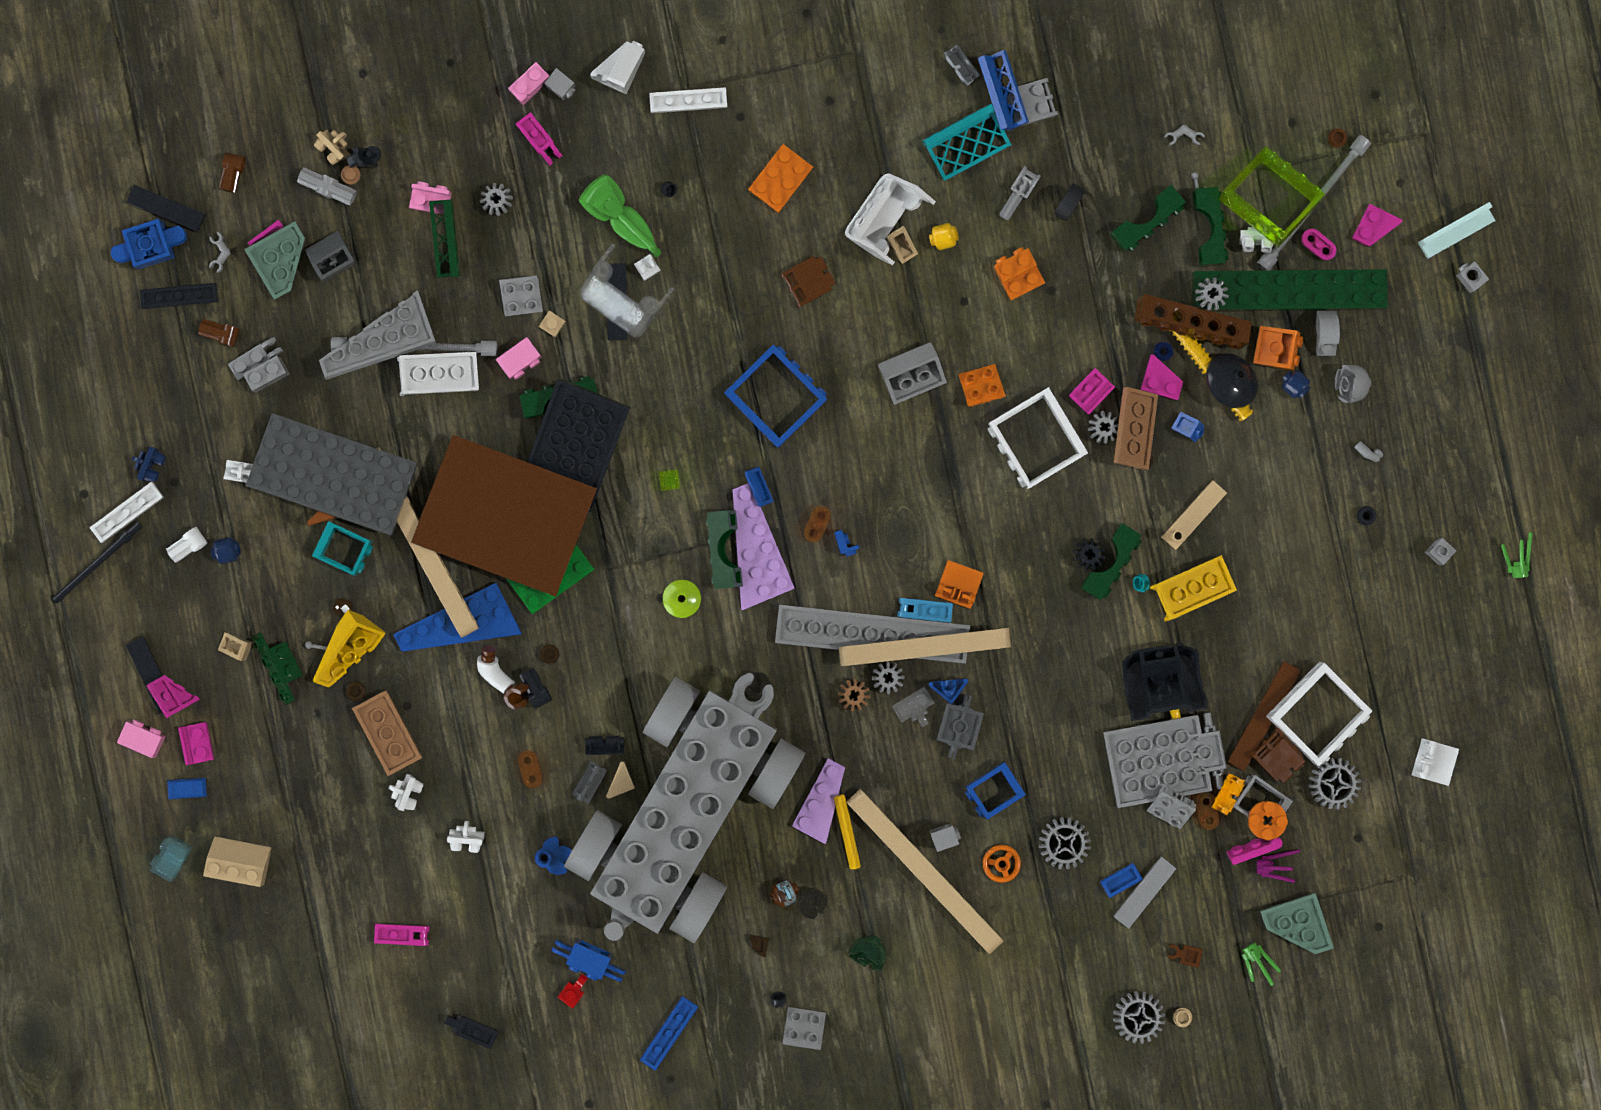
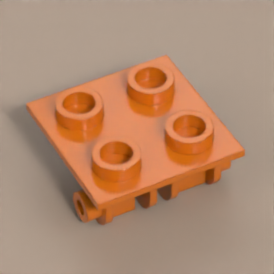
M995 364L958 374L966 397V403L969 407L1006 397Z
M948 560L935 596L971 609L984 573Z

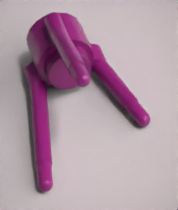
M1300 850L1262 856V859H1257V874H1261V877H1270L1294 883L1295 879L1272 874L1273 870L1292 871V867L1273 866V861L1269 860L1300 853Z

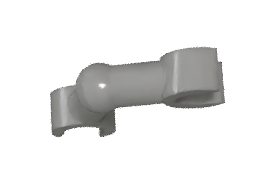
M1182 125L1173 133L1169 132L1164 136V138L1167 136L1173 137V142L1169 145H1173L1177 138L1183 134L1190 137L1195 145H1200L1195 139L1197 135L1205 138L1203 133H1196L1187 125Z
M217 232L219 240L215 242L210 237V241L217 245L221 254L217 260L210 263L209 268L212 269L215 264H219L217 273H221L223 263L230 255V250L223 242V235Z

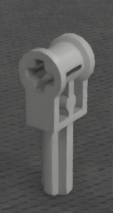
M1024 166L1010 189L1013 193L1001 210L1000 217L1005 220L1011 218L1022 198H1028L1041 175L1034 174L1027 169V166Z

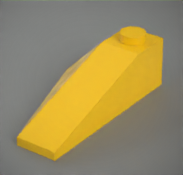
M347 610L336 626L313 678V682L326 687L332 686L347 673L346 669L353 663L357 664L361 661L360 657L368 651H373L386 633L363 615Z

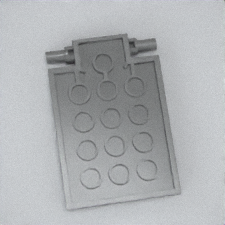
M1211 712L1203 713L1205 733H1201L1198 715L1103 732L1117 808L1153 802L1160 794L1159 791L1162 786H1167L1174 790L1173 796L1178 792V797L1212 791L1210 771L1215 776L1217 789L1222 788L1224 783L1223 769H1226L1227 766L1220 730L1216 731L1215 725L1212 722Z

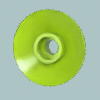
M676 580L670 583L663 593L665 609L671 615L678 618H686L693 615L701 603L699 589L688 580ZM680 595L685 596V601L682 603L678 601Z

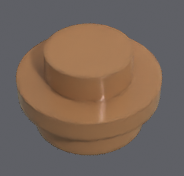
M349 165L344 167L341 172L342 180L350 185L357 183L361 176L357 167L350 168Z

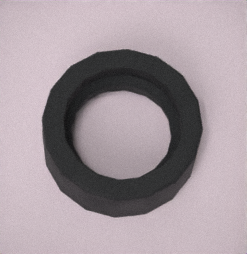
M1073 183L1054 214L1067 221L1086 191Z

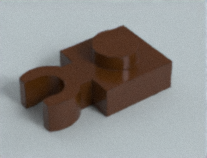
M1169 944V947L1174 948L1176 952L1174 955L1167 954L1168 958H1180V964L1199 968L1203 952L1202 948L1183 944L1182 949H1179L1177 945Z

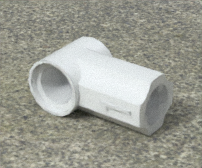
M197 527L186 532L182 536L183 538L166 549L168 555L175 563L207 544V541Z

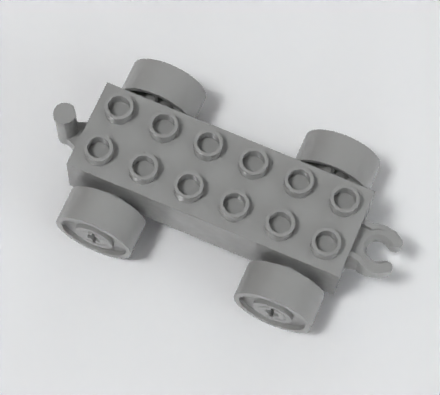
M747 673L738 679L734 685L733 695L730 700L710 690L697 712L691 708L701 691L675 676L642 733L667 748L677 731L684 735L619 845L613 843L622 824L597 810L567 859L564 867L587 881H590L599 864L605 867L590 894L613 907L611 920L604 929V934L609 940L616 941L620 939L625 928L634 921L658 934L671 910L674 908L679 912L669 929L695 943L728 886L704 872L700 874L693 888L686 885L750 775L753 774L757 779L748 795L774 809L804 758L806 752L782 738L778 741L771 755L765 752L777 728L760 719L759 716L771 704L774 692L773 686L767 684L762 690V697L759 701H748L744 696V691L753 682L754 675L752 673Z

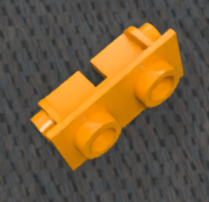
M1229 773L1218 796L1215 798L1212 808L1226 815L1229 812L1231 813L1237 801L1232 797L1233 795L1239 797L1245 786L1243 784L1244 780Z

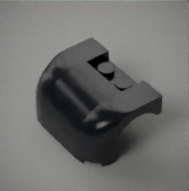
M1184 643L1132 651L1131 655L1123 660V685L1131 721L1149 719L1150 714L1187 708L1188 712L1207 709V697L1204 693L1200 674L1199 652L1196 648L1184 646Z

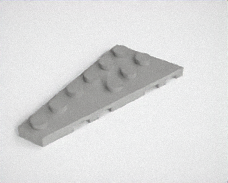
M418 290L410 298L400 302L396 308L386 312L366 326L358 335L352 336L344 345L335 348L321 358L319 362L325 379L327 380L436 344Z

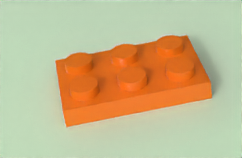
M782 144L749 187L748 191L779 213L811 172L813 166Z

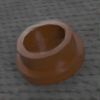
M1339 128L1330 131L1328 143L1332 147L1340 148L1345 145L1347 141L1345 131Z

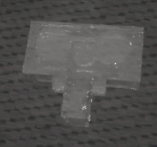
M923 687L894 704L892 708L901 723L911 717L912 721L917 719L920 725L924 727L929 724L924 716L928 713L925 708L934 704V701L926 688Z

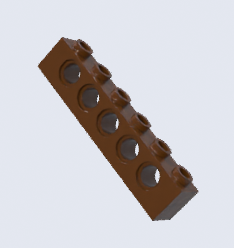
M1147 294L1142 295L1137 300L1134 321L1140 322L1143 326H1155L1162 331H1175L1178 335L1194 336L1197 340H1210L1213 344L1229 345L1232 349H1241L1249 343L1252 324L1251 321ZM1154 311H1157L1160 317H1157ZM1172 315L1177 318L1178 322L1173 319ZM1190 320L1195 323V326L1191 324ZM1208 325L1212 326L1213 331L1209 329ZM1226 329L1230 331L1231 336L1227 334Z

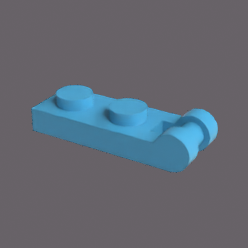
M899 598V604L901 605L897 617L951 623L952 603ZM908 605H914L913 613L908 612Z

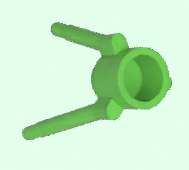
M1532 532L1528 536L1525 561L1524 542L1521 539L1519 547L1520 561L1513 562L1514 566L1511 564L1505 545H1501L1508 566V573H1512L1513 578L1528 577Z
M1256 942L1243 948L1244 954H1242V957L1245 960L1251 982H1254L1255 979L1249 960L1257 962L1266 979L1273 986L1274 982L1260 958L1263 956L1277 972H1281V969L1265 953L1261 945H1257Z

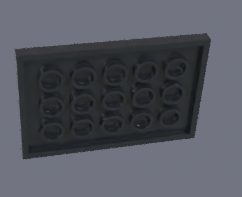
M559 378L527 463L597 488L589 510L591 512L631 407Z

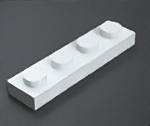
M726 87L649 93L651 113L727 108Z
M150 482L92 525L90 529L100 543H104L163 499L164 496L155 484Z

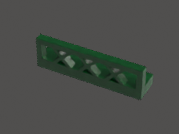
M453 199L429 201L437 278L459 277L461 275ZM435 204H443L444 214L442 217L435 213ZM440 222L446 225V234L443 237L436 229ZM442 241L448 244V253L445 256L439 252L438 248ZM444 260L450 263V273H441L440 265Z

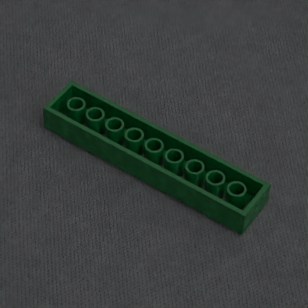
M1387 269L1194 271L1192 273L1193 307L1207 310V304L1204 307H1200L1203 301H1196V298L1201 295L1195 293V290L1201 289L1198 284L1200 282L1205 284L1206 278L1210 282H1212L1213 278H1217L1216 284L1223 281L1224 283L1220 287L1228 288L1227 291L1223 292V294L1228 295L1227 299H1223L1225 305L1218 304V310H1215L1212 305L1210 310L1212 312L1384 310L1388 308ZM1214 290L1207 293L1211 299L1216 296V293H1213Z

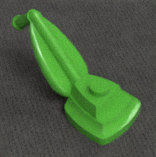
M603 174L589 184L579 198V203L584 209L599 220L607 221L610 219L612 228L624 240L637 247L648 249L654 257L660 256L661 250L654 243L652 232L644 219L633 208L623 206L625 198L616 182L607 174Z

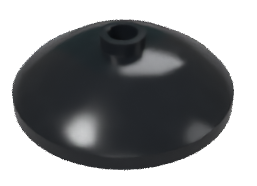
M1225 353L1218 355L1209 363L1206 371L1207 385L1212 395L1220 403L1230 408H1242L1255 399L1258 391V380L1253 368L1246 360L1238 355Z

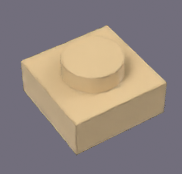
M549 311L539 327L556 338L566 321Z

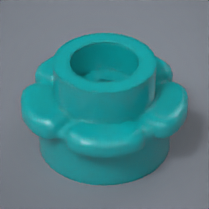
M1142 573L1134 577V589L1140 592L1149 590V577Z

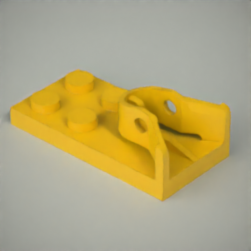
M1222 555L1150 586V589L1157 591L1165 609V622L1237 591Z

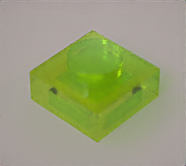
M678 470L659 472L661 491L680 489Z

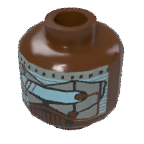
M785 879L774 884L771 888L772 891L769 892L774 905L784 908L797 901L799 889L795 882L791 883Z

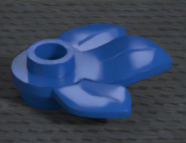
M558 837L548 838L544 842L543 848L535 854V862L538 866L547 868L552 874H565L567 869L564 867L565 864L563 862L569 858L572 849L559 845ZM543 854H546L548 856L547 861H543L541 859V856Z

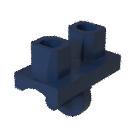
M149 447L147 454L141 451L139 457L132 456V460L136 461L134 469H140L137 479L156 482L159 472L151 468L154 463L163 466L167 456L154 447Z

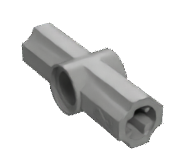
M304 167L300 171L297 183L315 190L316 193L324 197L333 198L351 206L356 197V190L338 183L339 181L323 174L322 176Z

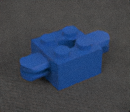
M160 219L149 221L122 230L125 242L112 247L111 257L118 263L132 261L133 267L140 270L175 258L172 247L183 244L187 239V233L180 226L166 229L164 222Z
M579 938L574 946L556 939L555 944L565 950L552 947L551 951L567 958L566 964L569 965L570 970L577 973L579 971L587 973L586 977L595 981L597 979L601 980L603 975L618 982H622L623 977L616 973L625 975L626 970L609 963L613 955L612 953Z

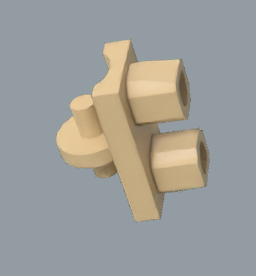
M325 130L324 132L320 131L316 135L318 139L314 146L321 152L325 151L327 147L331 150L327 160L332 165L347 159L351 155L345 149L348 145L344 141L347 136L345 132L338 134L335 130L331 133Z

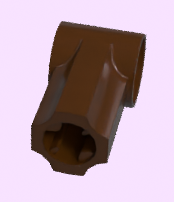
M228 152L224 154L222 161L223 172L219 189L236 193L240 173L243 172L245 167V156Z
M203 319L199 326L198 335L234 347L240 329Z

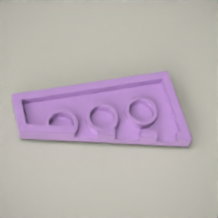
M829 758L827 759L792 827L826 844L836 806L834 797L839 794L845 770L844 766Z

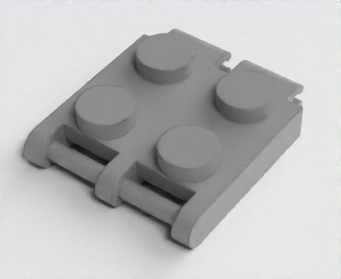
M1048 78L1018 86L1029 120L1024 125L1058 115V111H1055L1053 105V95H1050L1048 88ZM1009 93L1007 100L1011 105L1015 101V96ZM1016 110L1013 115L1015 123L1022 120L1020 112Z

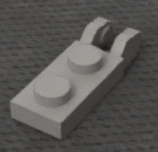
M274 337L268 339L263 344L257 345L228 364L238 381L245 378L244 373L283 352L281 347L274 349L269 354L265 351L266 348L276 342Z

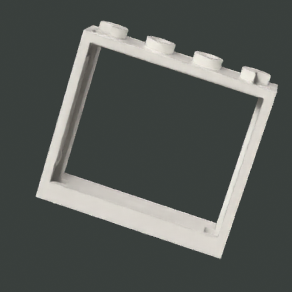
M1049 387L988 423L990 427L987 429L992 438L996 437L1000 444L997 446L1003 455L1006 453L1009 461L1007 463L1011 470L1017 471L1019 475L1017 480L1022 488L1025 486L1027 489L1031 488L1088 454ZM1044 398L1075 449L1076 454L1030 481L997 425Z
M1319 661L1266 717L1313 764L1320 766L1330 759L1329 755L1333 751H1338L1343 746V741L1347 737L1350 738L1355 734L1356 728L1360 723L1363 724L1370 718L1369 714L1372 710L1324 662ZM1326 674L1361 711L1316 756L1281 718Z

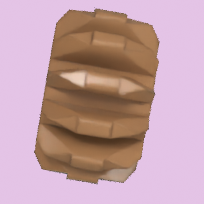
M854 679V685L851 686V682L847 680L848 688L844 685L840 686L845 690V693L838 692V695L845 698L840 699L839 703L847 701L844 709L848 708L849 704H851L852 712L854 711V705H857L860 711L862 710L860 703H863L865 706L868 705L863 698L870 699V695H864V692H868L869 688L861 689L865 684L863 681L857 686L858 681ZM851 690L858 691L860 694L855 701H853V698H849Z

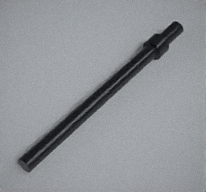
M137 521L127 531L124 530L112 545L52 599L59 603L124 543L133 539L132 536L143 527L142 524Z

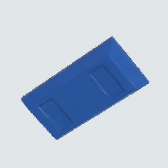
M760 467L745 471V477L757 506L762 507L774 502Z
M206 777L167 780L168 799L207 797Z
M1131 863L1103 879L1100 883L1108 897L1111 898L1143 879L1134 863Z

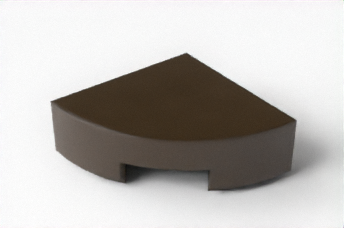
M750 934V943L754 951L758 955L766 957L769 938Z

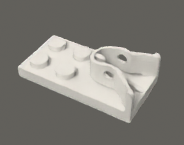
M476 352L401 355L397 357L400 368V396L479 390Z

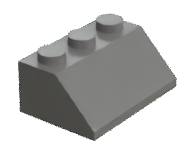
M931 342L878 364L894 405L947 383L938 355Z

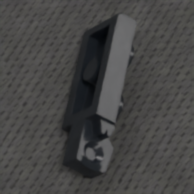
M448 1015L444 1023L453 1027L452 1032L456 1033L455 1035L489 1049L492 1048L499 1032L497 1029L458 1015L457 1018Z

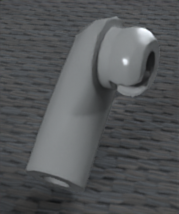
M1361 441L1355 446V449L1364 458L1373 462H1378L1383 457V453L1379 449H1375L1372 452Z

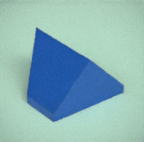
M968 679L928 682L929 687L952 704L968 683Z

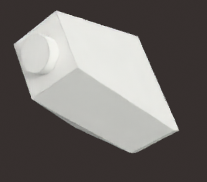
M626 41L592 71L591 78L627 94L645 54V50L642 48L643 45L632 41V43Z

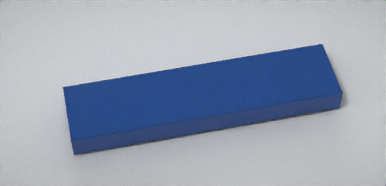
M682 996L640 1058V1061L656 1071L699 1006Z

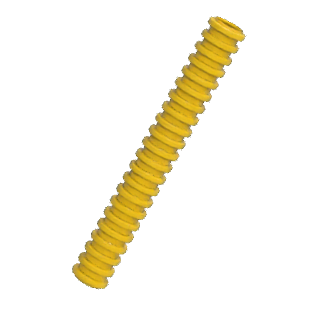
M1172 315L1173 319L1178 322L1177 318ZM1172 331V335L1177 337L1176 340L1181 342V346H1184L1183 349L1188 351L1187 354L1192 356V360H1195V365L1198 364V368L1203 370L1202 374H1206L1207 367L1213 360L1212 357L1208 356L1209 353L1205 352L1206 349L1202 348V344L1198 343V340L1193 336H1182ZM1248 404L1242 408H1232L1231 411H1235V416L1239 417L1238 420L1243 421L1252 414L1253 409L1250 410Z

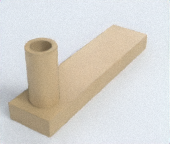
M1212 480L1161 538L1176 550L1227 492Z

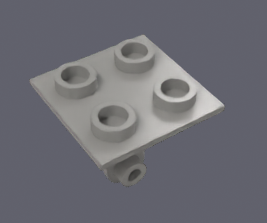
M537 275L499 280L505 316L543 312Z
M1162 786L1159 791L1160 794L1147 809V812L1181 829L1195 812L1196 804L1193 800L1184 797V795H1181L1178 799V792L1173 796L1174 790L1167 786Z
M788 1007L783 1044L821 1050L826 1013Z

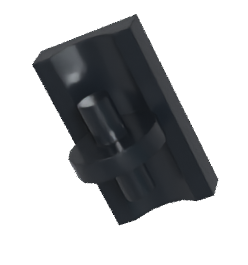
M369 146L368 148L356 147L352 149L354 154L347 157L350 168L378 167L377 162L381 158V151L376 146Z

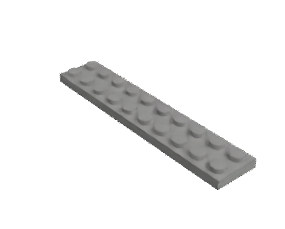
M779 605L775 643L839 650V647L967 633L970 631V625ZM967 652L920 657L919 659L966 664Z

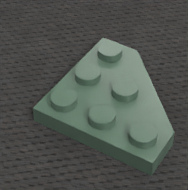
M296 221L244 249L274 300L291 291L305 239Z
M1316 893L1260 910L1265 928L1314 954L1334 948Z

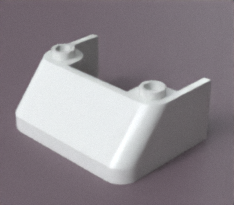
M885 174L879 179L847 226L845 235L876 258L893 265L895 262L887 256L890 245L885 239L905 209L915 210L921 205L923 200L933 205L936 201L917 185L892 174Z

